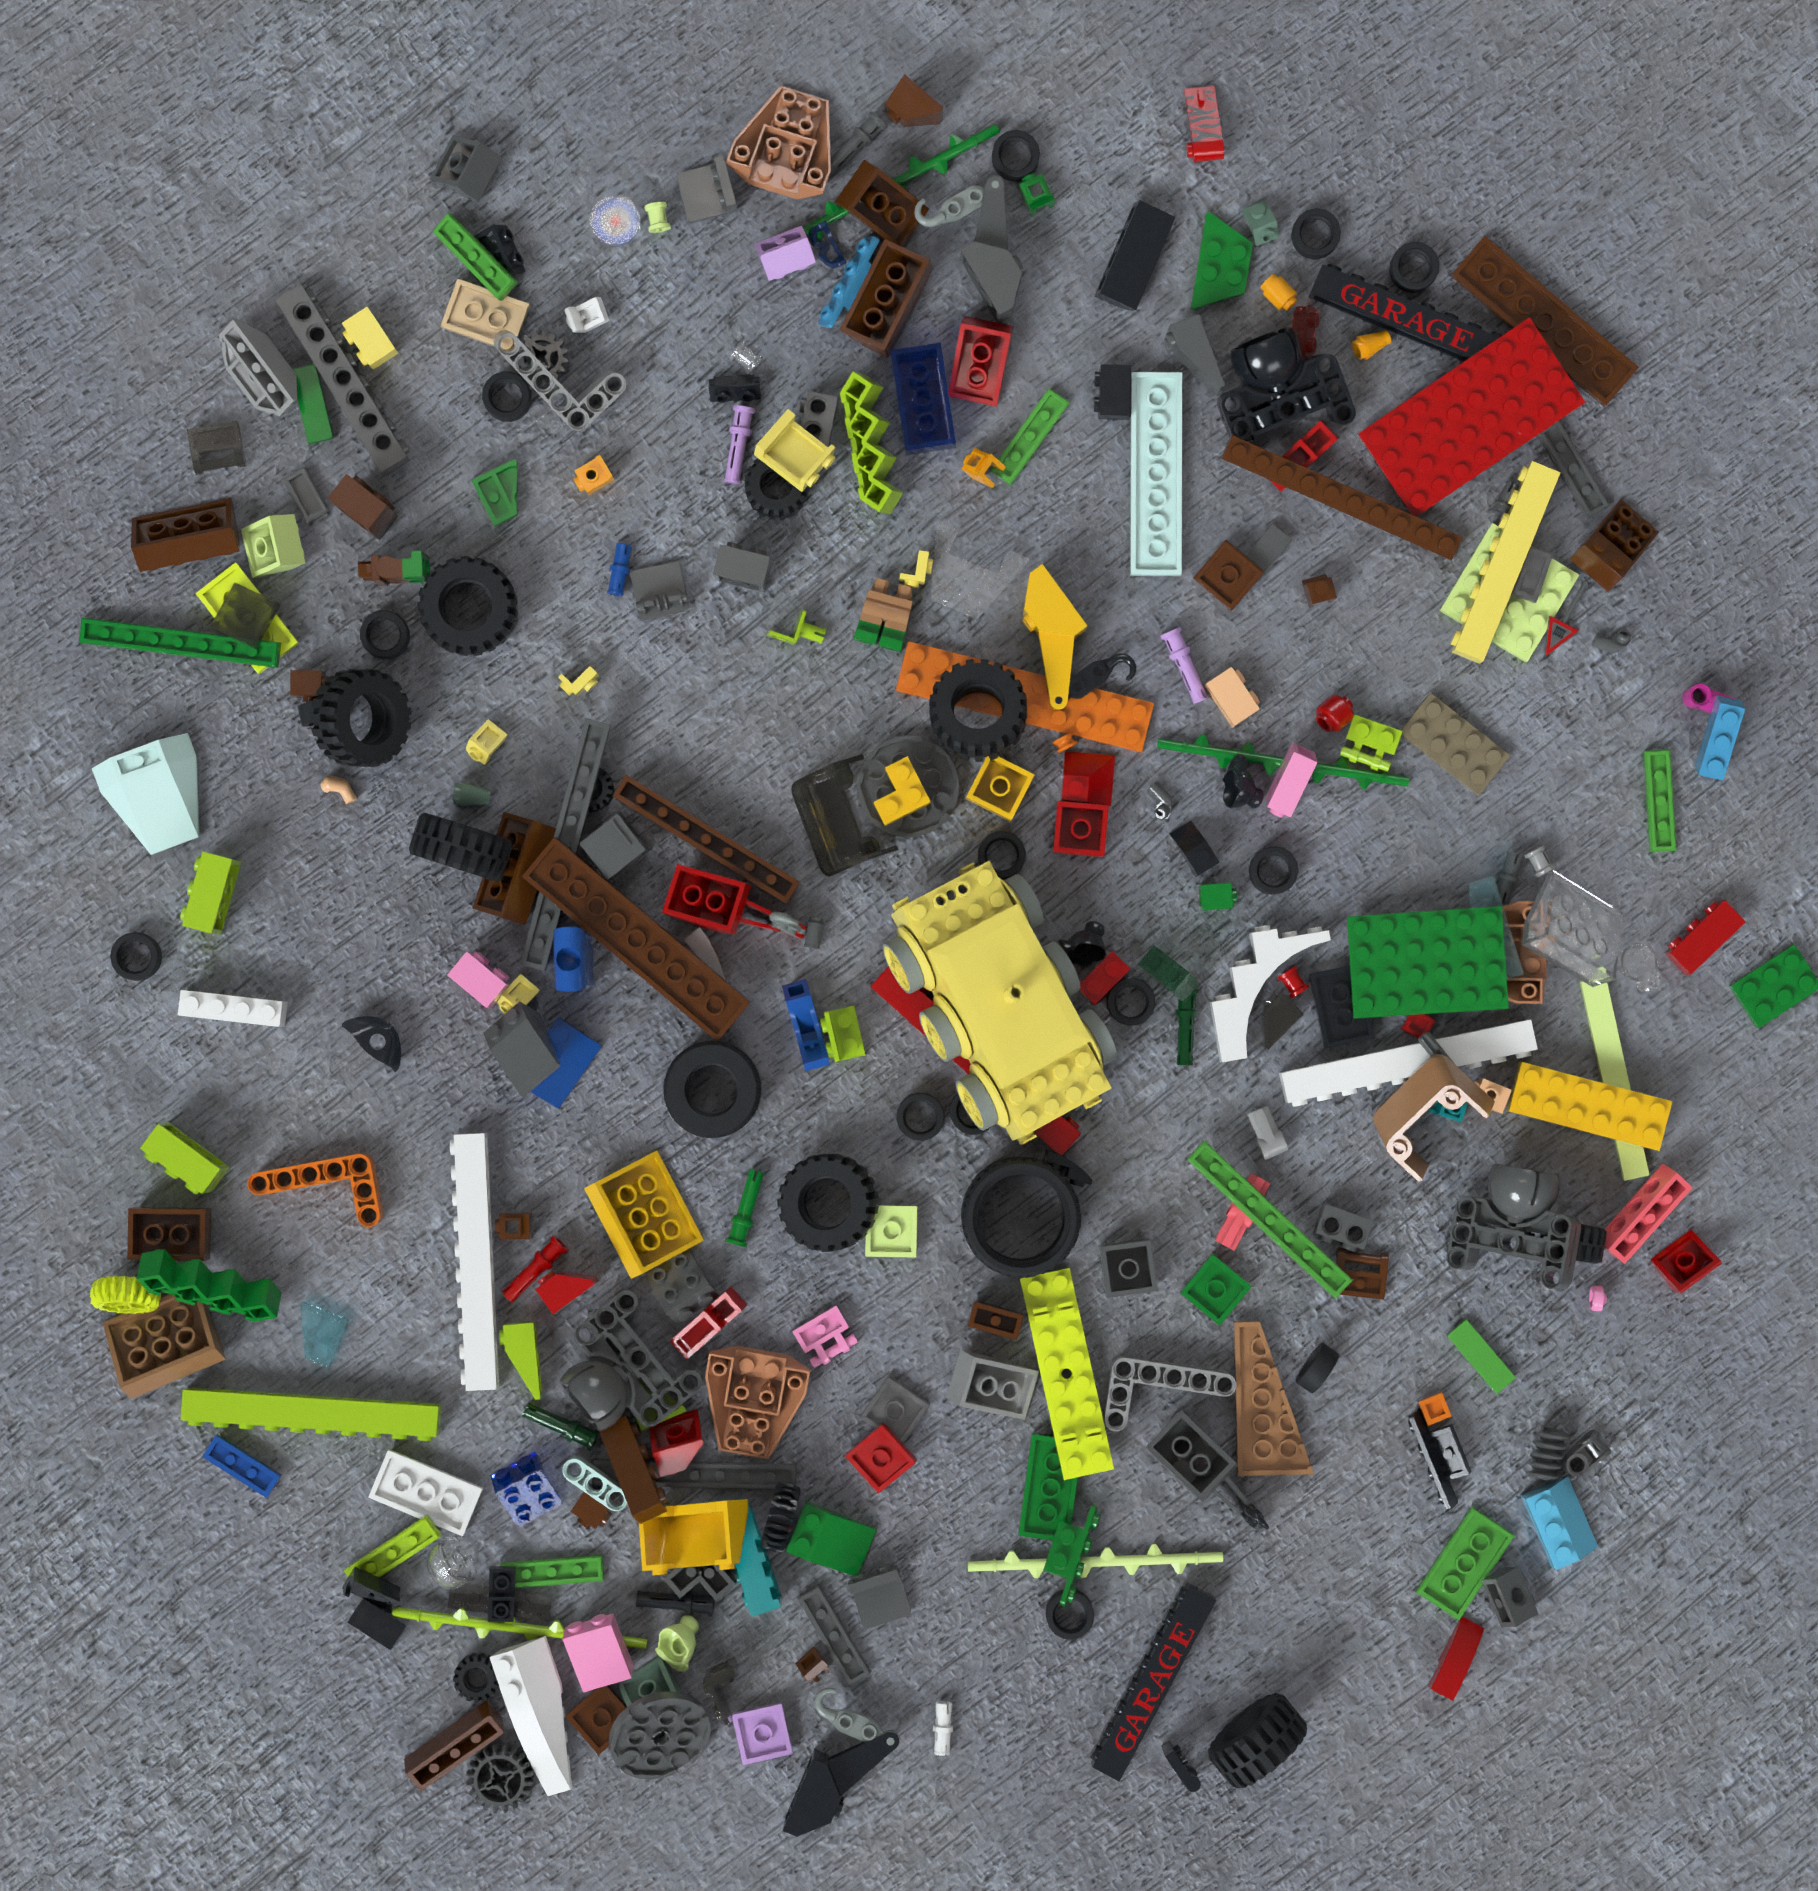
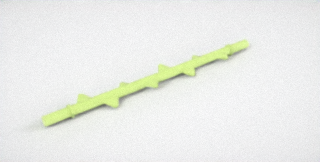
M1152 1544L1146 1555L1115 1556L1110 1547H1105L1100 1556L1082 1558L1081 1562L1085 1563L1081 1577L1086 1578L1092 1567L1124 1566L1130 1575H1134L1140 1565L1171 1564L1177 1574H1182L1187 1563L1198 1565V1563L1223 1562V1552L1197 1553L1195 1551L1194 1553L1162 1554L1157 1544ZM1010 1550L1004 1560L968 1561V1572L1028 1569L1034 1578H1039L1047 1558L1019 1559L1014 1550Z

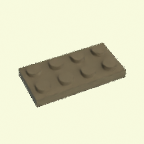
M1432 693L1426 697L1401 729L1403 731V738L1477 796L1482 793L1511 756Z

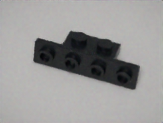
M1419 1408L1408 1416V1424L1410 1430L1415 1433L1418 1439L1420 1454L1427 1461L1428 1474L1436 1483L1439 1501L1445 1505L1446 1510H1451L1456 1506L1458 1500L1450 1480L1469 1475L1472 1471L1453 1424L1429 1431Z

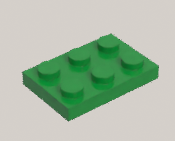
M1792 944L1729 985L1755 1027L1760 1028L1818 990V979L1796 945Z

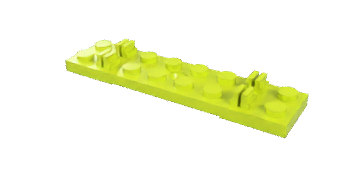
M1070 1268L1039 1274L1035 1277L1021 1278L1020 1284L1063 1479L1067 1480L1113 1470L1114 1466ZM1064 1369L1071 1371L1070 1378L1065 1379L1062 1377Z

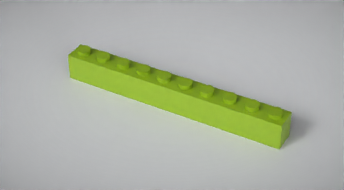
M187 1387L182 1391L180 1420L188 1421V1425L203 1426V1422H212L213 1427L227 1428L229 1424H239L240 1429H254V1425L264 1426V1430L280 1431V1427H288L290 1432L304 1433L305 1429H315L316 1434H331V1430L341 1431L343 1436H356V1432H364L366 1437L380 1438L382 1434H392L393 1439H407V1435L417 1436V1440L432 1441L433 1437H437L440 1434L442 1404Z

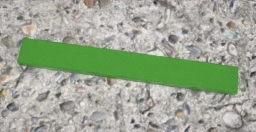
M1203 1140L1186 1158L1189 1163L1333 1298L1336 1299L1353 1281L1206 1141Z

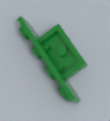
M1091 1505L1084 1529L1059 1521L1043 1569L1044 1572L1067 1579L1060 1600V1604L1063 1607H1067L1068 1602L1072 1603L1077 1588L1073 1587L1076 1577L1081 1578L1085 1565L1081 1561L1084 1553H1089L1093 1541L1089 1536L1092 1528L1097 1529L1101 1515L1097 1514L1098 1509L1094 1505Z

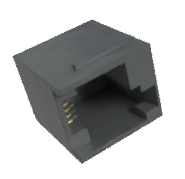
M618 813L579 843L607 880L615 879L650 851L623 814Z

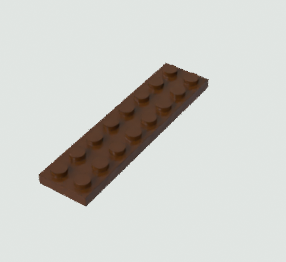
M1486 236L1481 239L1451 274L1454 280L1509 327L1514 328L1530 317L1569 378L1603 407L1611 401L1639 368Z

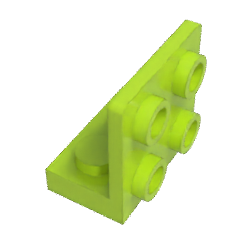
M855 1006L824 1012L825 1017L820 1018L823 1033L828 1032L830 1042L826 1043L829 1058L834 1057L835 1062L866 1055Z

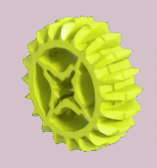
M135 1276L101 1277L93 1281L90 1290L91 1304L101 1311L144 1314L158 1309L161 1301V1294L158 1296L149 1293Z

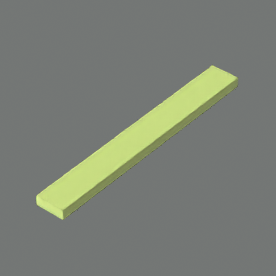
M1606 976L1581 981L1580 987L1601 1082L1631 1090ZM1614 1140L1623 1180L1649 1176L1644 1147Z

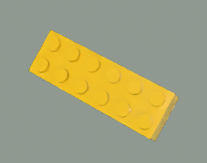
M1519 1062L1506 1111L1660 1151L1673 1101Z

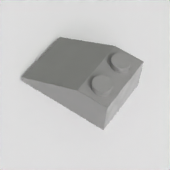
M960 1349L946 1398L961 1407L1025 1420L1039 1371L984 1354Z

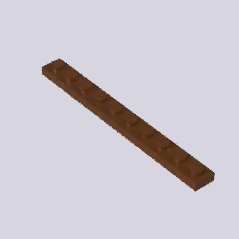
M1232 434L1221 456L1223 460L1449 560L1453 559L1463 538L1460 535Z

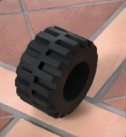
M758 458L754 460L752 467L749 466L744 480L745 492L751 507L757 510L761 516H768L769 519L773 520L780 518L781 520L786 519L785 517L788 515H795L798 509L801 510L804 501L807 500L809 486L801 492L792 485V489L786 497L773 500L764 495L762 482L766 476L775 473V471Z
M1565 1221L1562 1225L1564 1233H1566V1231L1569 1228V1224L1567 1221ZM1581 1224L1576 1261L1594 1264L1601 1263L1607 1231L1600 1227ZM1540 1234V1237H1542V1238H1543L1544 1236H1547V1235H1545V1234ZM1562 1246L1558 1249V1256L1560 1258L1564 1254Z

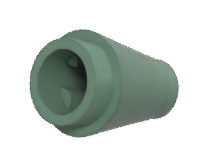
M461 782V784L455 783L453 804H459V807L489 805L490 789Z

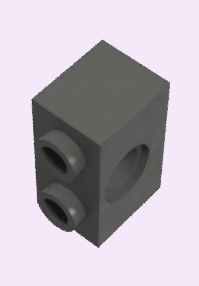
M1519 1566L1504 1567L1482 1579L1501 1627H1516L1539 1614L1535 1606V1600L1528 1590L1525 1576L1520 1571Z

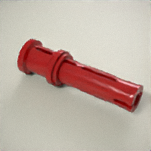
M552 1235L550 1237L551 1241L541 1251L537 1250L535 1252V1258L501 1291L510 1302L514 1303L546 1269H552L554 1267L553 1263L563 1253L567 1254L569 1252L567 1246L558 1237Z

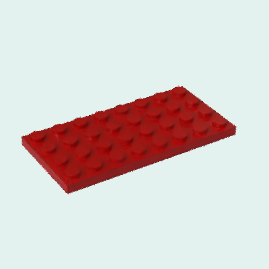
M1529 317L1359 432L1358 436L1409 513L1418 516L1586 402Z

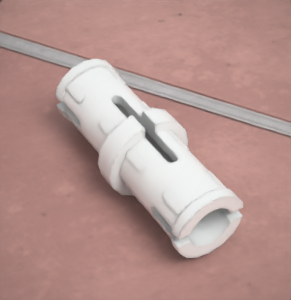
M936 1702V1719L933 1725V1731H935V1755H950L951 1732H953V1726L951 1725L952 1702Z

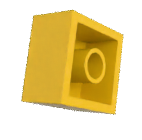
M987 756L966 796V800L1011 822L1034 774L999 756L993 760H990L989 756Z

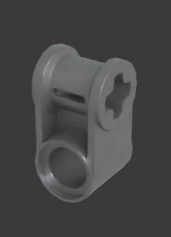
M1595 1430L1585 1435L1578 1444L1564 1454L1565 1457L1561 1460V1466L1566 1473L1573 1476H1582L1612 1452L1609 1447L1606 1448L1597 1437L1598 1433ZM1578 1457L1580 1460L1579 1468L1571 1470L1570 1461Z

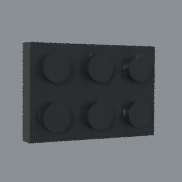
M1350 966L1309 974L1324 1049L1375 1039L1371 1017L1355 1019L1353 1017Z

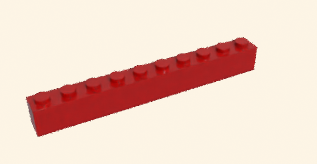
M888 966L870 987L925 1035L920 1023L919 1014L933 1005V1001L925 995L928 990L922 987L911 994L906 993L898 984ZM960 1055L952 1059L967 1074H970L969 1067L971 1063L969 1059H964ZM1062 1116L1033 1131L1061 1156L1081 1135L1077 1130L1080 1125L1071 1117L1065 1120Z

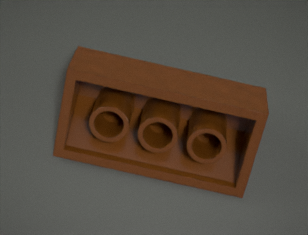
M884 239L839 330L865 348L889 358L933 270L931 261Z
M227 498L132 518L131 550L139 571H154L167 566H178L187 562L202 561L211 557L240 552V538L232 499Z
M503 812L496 835L511 840L513 847L503 878L500 881L496 882L482 877L473 909L526 925L538 890L525 880L522 875L554 838L556 828Z

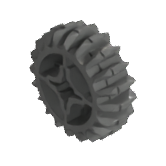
M506 1742L503 1744L502 1750L499 1749L498 1743L493 1744V1751L488 1746H485L483 1748L484 1755L481 1752H477L475 1754L476 1760L469 1762V1766L473 1769L466 1771V1776L472 1778L467 1780L466 1786H474L470 1790L469 1795L474 1796L478 1794L475 1803L479 1804L483 1800L485 1802L484 1810H487L489 1805H493V1813H497L499 1806H502V1811L507 1813L509 1809L508 1804H510L512 1809L516 1810L518 1808L517 1801L524 1804L526 1802L524 1795L530 1796L532 1793L528 1786H534L535 1784L534 1779L528 1778L533 1776L535 1772L533 1769H527L531 1765L529 1760L523 1761L526 1756L525 1751L521 1752L518 1756L516 1754L518 1746L515 1745L509 1751V1745ZM496 1759H506L514 1765L505 1767ZM488 1762L491 1776L482 1783L480 1778L481 1768ZM517 1773H520V1788L513 1793L510 1779ZM497 1774L506 1776L504 1782L501 1779L494 1780ZM497 1789L505 1797L492 1795L488 1790Z

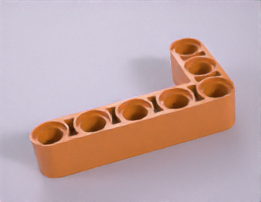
M366 1153L257 1172L252 1174L247 1181V1187L252 1194L265 1195L350 1179L359 1223L365 1227H372L379 1224L383 1219L384 1212L375 1162ZM358 1158H363L367 1162V1168L364 1172L356 1169L355 1163ZM334 1162L339 1163L342 1167V1173L338 1177L334 1176L330 1171V1167ZM308 1167L314 1168L317 1172V1177L314 1181L308 1180L305 1176ZM283 1172H288L292 1177L291 1184L288 1186L281 1183L280 1176ZM259 1176L263 1177L267 1182L264 1190H259L255 1185V1181ZM363 1183L369 1184L372 1188V1193L369 1197H365L360 1193V1186ZM367 1208H371L376 1212L375 1221L369 1222L365 1219L364 1213Z

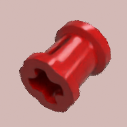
M1296 965L1277 977L1278 980H1282L1288 989L1290 999L1310 987L1299 976Z

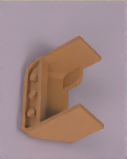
M1442 1054L1431 1056L1377 1108L1373 1116L1374 1125L1389 1155L1418 1182L1423 1179L1429 1164L1413 1150V1143L1404 1132L1436 1101L1440 1102L1445 1108L1452 1110L1460 1108L1467 1101L1485 1119L1490 1115L1495 1103L1489 1095L1448 1057Z

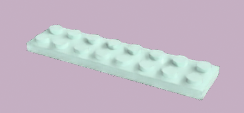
M1131 372L1130 576H1181L1182 372Z

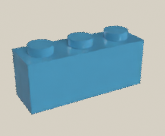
M1716 695L1694 766L1698 775L1724 780L1746 709L1741 700Z

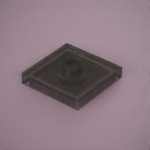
M234 583L210 627L251 648L257 649L280 608V604Z

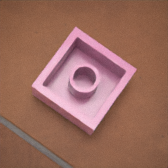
M476 951L474 953L466 952L447 976L486 1008H493L501 994L509 987L510 983L507 980L510 977L499 968L495 967L492 969L488 965L490 960L482 953Z

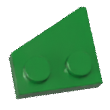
M516 459L471 480L495 527L518 516V463Z

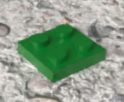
M1211 1254L1179 1293L1220 1326L1252 1286L1215 1255Z

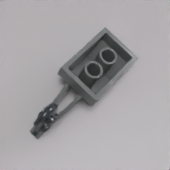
M1180 1411L1146 1446V1449L1202 1503L1213 1493L1238 1513L1257 1532L1262 1527L1266 1530L1269 1529V1525L1263 1519L1262 1513L1252 1503L1248 1502L1229 1477L1238 1464L1183 1411ZM1222 1482L1228 1486L1243 1504L1241 1507L1243 1512L1215 1490Z

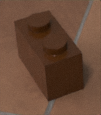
M974 1299L967 1326L1017 1340L1024 1315L1021 1312Z

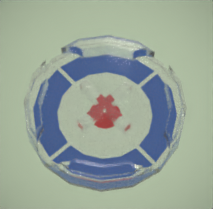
M609 195L599 200L594 205L590 218V225L594 235L600 242L608 246L620 247L630 243L637 236L641 223L637 206L630 199L618 195Z

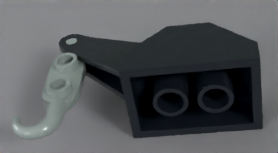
M831 1687L824 1688L817 1693L814 1701L815 1709L822 1717L828 1719L838 1731L863 1742L830 1757L828 1754L817 1749L813 1750L784 1819L783 1831L796 1837L830 1824L834 1816L838 1818L844 1805V1797L842 1795L899 1745L898 1733L894 1730L882 1731L880 1725L875 1720L849 1709H829L823 1705L824 1696L829 1693H837V1689Z

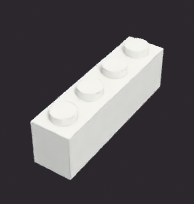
M181 990L178 1015L285 1027L288 1002Z

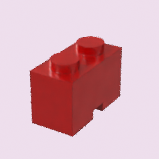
M1111 951L1080 982L1079 992L1092 1005H1095L1130 968Z

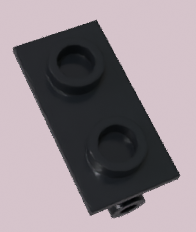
M754 374L737 375V384H732V376H714V379H709L710 402L725 403L728 401L761 399L760 376L755 377Z

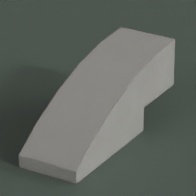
M699 927L685 938L684 941L697 957L726 980L722 964L714 946L703 929Z

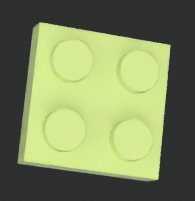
M876 1205L879 1206L878 1214L874 1216L873 1220H875L873 1227L867 1231L865 1256L916 1258L918 1206Z

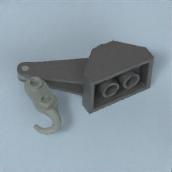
M991 176L984 187L975 185L965 189L945 201L936 215L930 218L924 217L921 213V208L926 203L925 199H921L915 206L914 214L916 220L925 227L957 222L981 208L975 240L961 248L960 261L995 321L1003 323L1010 319L1020 286L1023 265L1017 255L1012 256L1008 250L1003 179L999 176Z

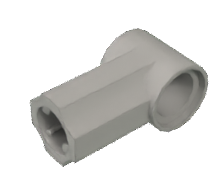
M1268 1106L1261 1107L1247 1114L1257 1136L1256 1142L1264 1160L1288 1151L1286 1141L1280 1129H1277Z

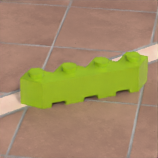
M853 371L842 388L840 396L846 413L847 434L852 445L853 453L851 455L854 471L858 477L859 498L876 511L891 514L902 497L903 492L884 479L897 457L878 445L890 422L871 410L884 387L865 374Z

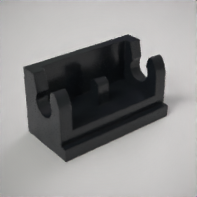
M357 1567L353 1568L342 1588L344 1596L349 1597L350 1593L364 1598L385 1608L384 1612L389 1616L392 1613V1606L397 1607L400 1602L399 1586Z
M364 1598L347 1622L389 1650H392L406 1625L385 1614L384 1611Z

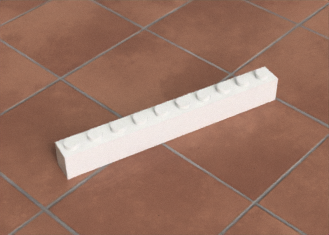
M1531 1019L1435 1039L1457 1067L1466 1065L1467 1069L1481 1067V1062L1491 1060L1492 1064L1507 1061L1506 1056L1516 1054L1517 1059L1532 1056L1531 1051L1538 1049ZM1420 1043L1280 1072L1279 1076L1285 1103L1292 1102V1106L1295 1107L1308 1104L1307 1099L1317 1097V1101L1332 1099V1094L1342 1092V1096L1356 1094L1357 1088L1365 1086L1367 1091L1382 1088V1083L1391 1081L1392 1085L1402 1084L1407 1080V1077H1410L1430 1058V1055Z
M487 1133L455 1134L454 1140H450V1154L455 1155V1165H451L452 1181L456 1180V1191H452L453 1206H457V1216L453 1218L454 1231H458L459 1242H455V1257L460 1259V1267H456V1281L461 1283V1293H457V1306L462 1308V1318L458 1319L459 1334H463L464 1343L460 1344L459 1353L460 1359H464L465 1369L461 1370V1384L466 1386V1391L496 1390L499 1388L488 1136Z

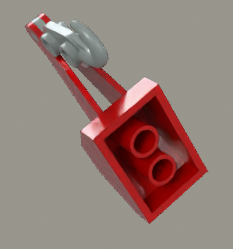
M679 864L676 866L662 913L667 916L724 934L736 935L739 923L780 932L799 939H804L807 926L799 924V920L791 918L790 915L782 912H772L747 900L751 888L747 883ZM744 907L770 918L773 925L741 918Z

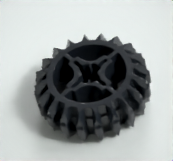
M779 1482L775 1487L761 1540L762 1547L769 1551L782 1553L786 1550L801 1493L800 1487L793 1486L794 1484Z

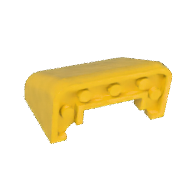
M748 1499L666 1506L667 1512L639 1525L642 1571L652 1570V1575L668 1574V1569L719 1565V1570L735 1569V1563H740L749 1510Z

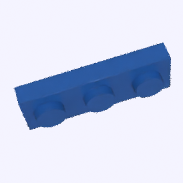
M219 1434L215 1435L202 1456L265 1498L270 1495L282 1476Z

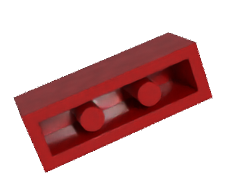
M1726 900L1712 901L1704 909L1706 914L1701 919L1695 918L1685 927L1688 931L1682 937L1678 935L1668 943L1669 949L1665 954L1685 975L1693 974L1746 923Z

